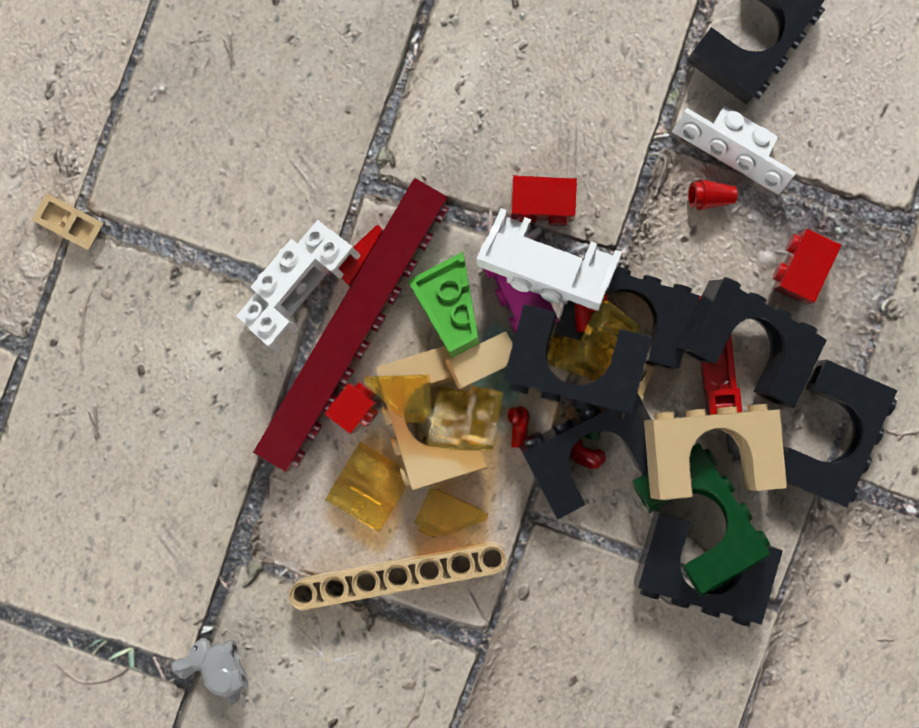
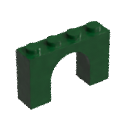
M700 443L692 446L689 457L692 494L702 495L714 501L723 512L726 521V532L720 543L684 564L683 567L697 593L702 597L766 560L770 555L768 549L771 545L765 534L761 530L756 532L750 523L753 517L743 502L738 504L732 495L735 489L726 475L722 477L719 475L714 467L717 465V461L708 448L703 450ZM648 473L632 481L634 490L649 514L674 500L650 498Z

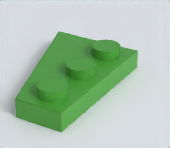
M463 252L408 280L410 288L451 358L480 343Z

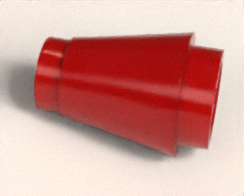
M703 179L691 182L688 189V203L690 207H696L698 211L734 205L738 196L736 186Z

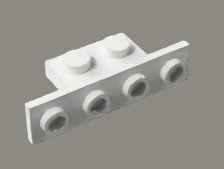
M725 105L718 113L714 123L686 108L672 130L674 134L778 195L796 173L769 157L778 136Z

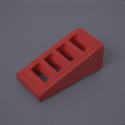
M379 225L370 230L353 247L361 254L360 257L356 260L353 256L349 255L338 268L344 274L341 279L349 287L383 232Z

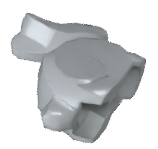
M201 638L194 643L188 657L180 658L172 663V669L177 671V676L181 679L189 677L196 671H201L205 687L215 695L226 697L227 702L231 705L238 702L240 691L248 684L245 669L242 668L236 652L238 646L235 640L211 646L209 640Z

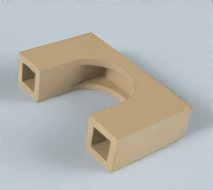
M445 346L375 367L378 376L373 377V382L377 394H384L387 406L382 407L384 419L387 425L393 424L396 436L391 437L393 449L396 456L402 454L405 467L400 468L405 486L411 485L413 491L487 469L477 436L442 447H431L417 441L409 430L407 413L408 406L420 392L428 388L454 381L445 360L451 358Z
M767 404L747 405L748 412L738 413L736 406L717 408V414L706 415L705 409L685 410L686 417L674 418V412L654 413L653 420H644L650 498L665 500L692 497L689 465L690 452L699 436L715 428L730 435L739 448L744 490L763 491L787 488L780 410H768Z

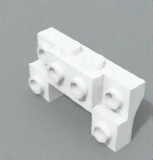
M501 208L477 256V266L507 277V282L516 290L535 292L548 302L567 304L570 300L599 311L622 252L615 250L614 255L596 250L597 243L591 241L583 260V258L526 238L530 229L531 219L525 217L523 222L508 218L507 210Z
M317 220L298 244L291 239L279 251L269 266L260 273L257 280L250 287L256 293L238 313L237 317L268 347L279 353L282 348L276 341L287 328L293 333L298 330V327L288 319L329 271L341 279L344 274L338 269L349 255L357 260L361 254L335 232Z

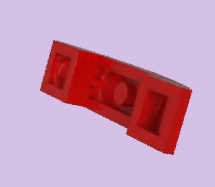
M731 334L716 364L700 362L708 415L717 414V408L736 406L737 413L742 412L740 388H737Z

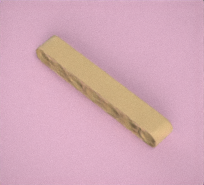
M485 542L305 576L298 579L291 586L288 592V599L294 608L307 610L493 575L505 568L507 557L504 548L500 544ZM496 550L501 554V559L496 565H488L483 561V556L487 551ZM457 556H464L469 560L470 565L464 571H457L452 566L453 559ZM426 562H433L438 566L439 571L435 576L427 577L421 572V566ZM394 568H401L406 572L407 579L402 583H396L391 579L390 571ZM362 574L372 575L376 585L371 589L363 588L359 583V576ZM339 580L344 586V592L339 595L331 593L328 588V582ZM299 586L309 587L312 591V599H300L297 594V588Z

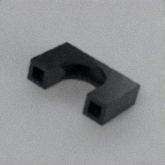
M759 0L773 12L778 23V38L773 47L763 51H748L740 48L710 27L687 59V62L746 105L753 97L759 100L770 86V83L766 81L772 72L777 75L789 60L784 56L791 47L796 50L807 34L803 29L808 23L814 25L825 11V8L821 6L825 0Z
M617 267L610 286L606 291L607 295L616 292L634 294L647 304L652 314V339L646 362L672 370L679 369L684 352L676 349L692 317L700 295L691 293L692 288L688 286L674 284L673 288L661 285L662 280L659 278L644 275L643 279L631 276L632 271ZM569 300L567 304L563 303L554 336L581 344L587 343L590 332H576L575 302ZM595 312L591 314L592 322L594 319Z
M723 277L720 280H709L676 349L701 363L716 364L734 328L744 320H754L763 327L768 335L770 356L753 392L778 406L795 408L827 339L818 335V329L804 322L798 323L791 319L793 315L790 312L767 305V299L752 292L748 294L741 290L739 282L727 277Z
M524 304L503 378L505 383L510 384L509 390L528 395L529 389L542 393L540 398L560 403L561 398L572 400L573 407L586 411H591L593 406L605 409L604 415L623 420L625 415L631 416L652 337L619 329L613 356L607 371L592 383L585 385L569 384L556 377L548 365L547 353L557 318L556 313Z
M818 360L806 390L827 398L846 410L853 426L852 440L842 455L830 461H819L790 447H783L786 483L833 504L848 508L849 503H853L858 495L859 486L857 484L861 475L865 474L871 465L872 458L870 454L872 449L883 437L884 428L882 426L884 421L895 409L897 403L895 396L898 390L830 360Z
M638 393L632 415H625L623 420L604 415L605 409L593 406L591 411L581 409V414L572 419L565 417L556 421L552 425L553 428L543 434L541 432L531 434L524 439V444L519 446L557 520L586 505L570 475L568 466L571 450L583 436L596 431H607L618 435L622 439L635 467L642 475L648 473L644 420H651Z
M654 511L633 582L637 588L641 589L640 594L653 599H659V595L670 597V603L689 609L690 604L702 607V613L717 618L720 617L721 613L732 616L731 621L743 626L750 627L751 622L762 625L783 550L771 546L768 549L770 555L766 560L729 580L723 586L700 597L696 589L689 586L685 581L680 568L681 553L690 523L683 519Z

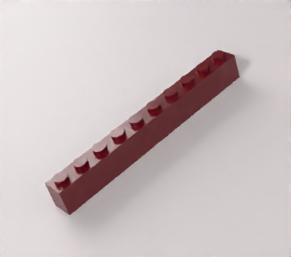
M414 177L254 449V454L285 472L290 471L292 467L296 469L299 467L306 455L303 448L308 439L314 441L320 432L322 425L318 422L324 412L336 400L337 397L334 395L339 386L345 387L354 373L351 366L356 357L362 359L367 352L370 343L366 340L372 330L378 332L384 323L386 316L382 314L388 303L394 305L402 291L398 286L403 277L409 278L418 264V261L414 260L420 249L425 251L432 241L434 234L430 233L436 222L441 224L450 209L446 206L448 202L446 195Z

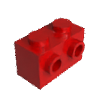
M513 175L510 218L523 222L526 217L531 219L530 225L536 224V220L549 221L548 225L567 226V223L573 222L576 216L577 178Z
M805 229L797 235L793 234L785 251L789 252L785 262H780L773 273L772 279L775 280L772 290L804 305L815 303L842 245L809 229Z
M359 382L357 385L348 383L325 412V415L349 434L356 433L361 426L368 427L379 413L375 409L379 403L373 399L376 393L363 383Z

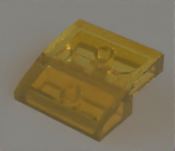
M608 300L602 301L599 311L594 312L584 331L575 362L597 378H600L607 371L611 363L619 329L639 333L640 325Z
M439 385L426 445L455 450H492L503 392L472 386L471 392Z
M359 442L325 500L377 532H380L407 487L403 482L400 472L402 466Z

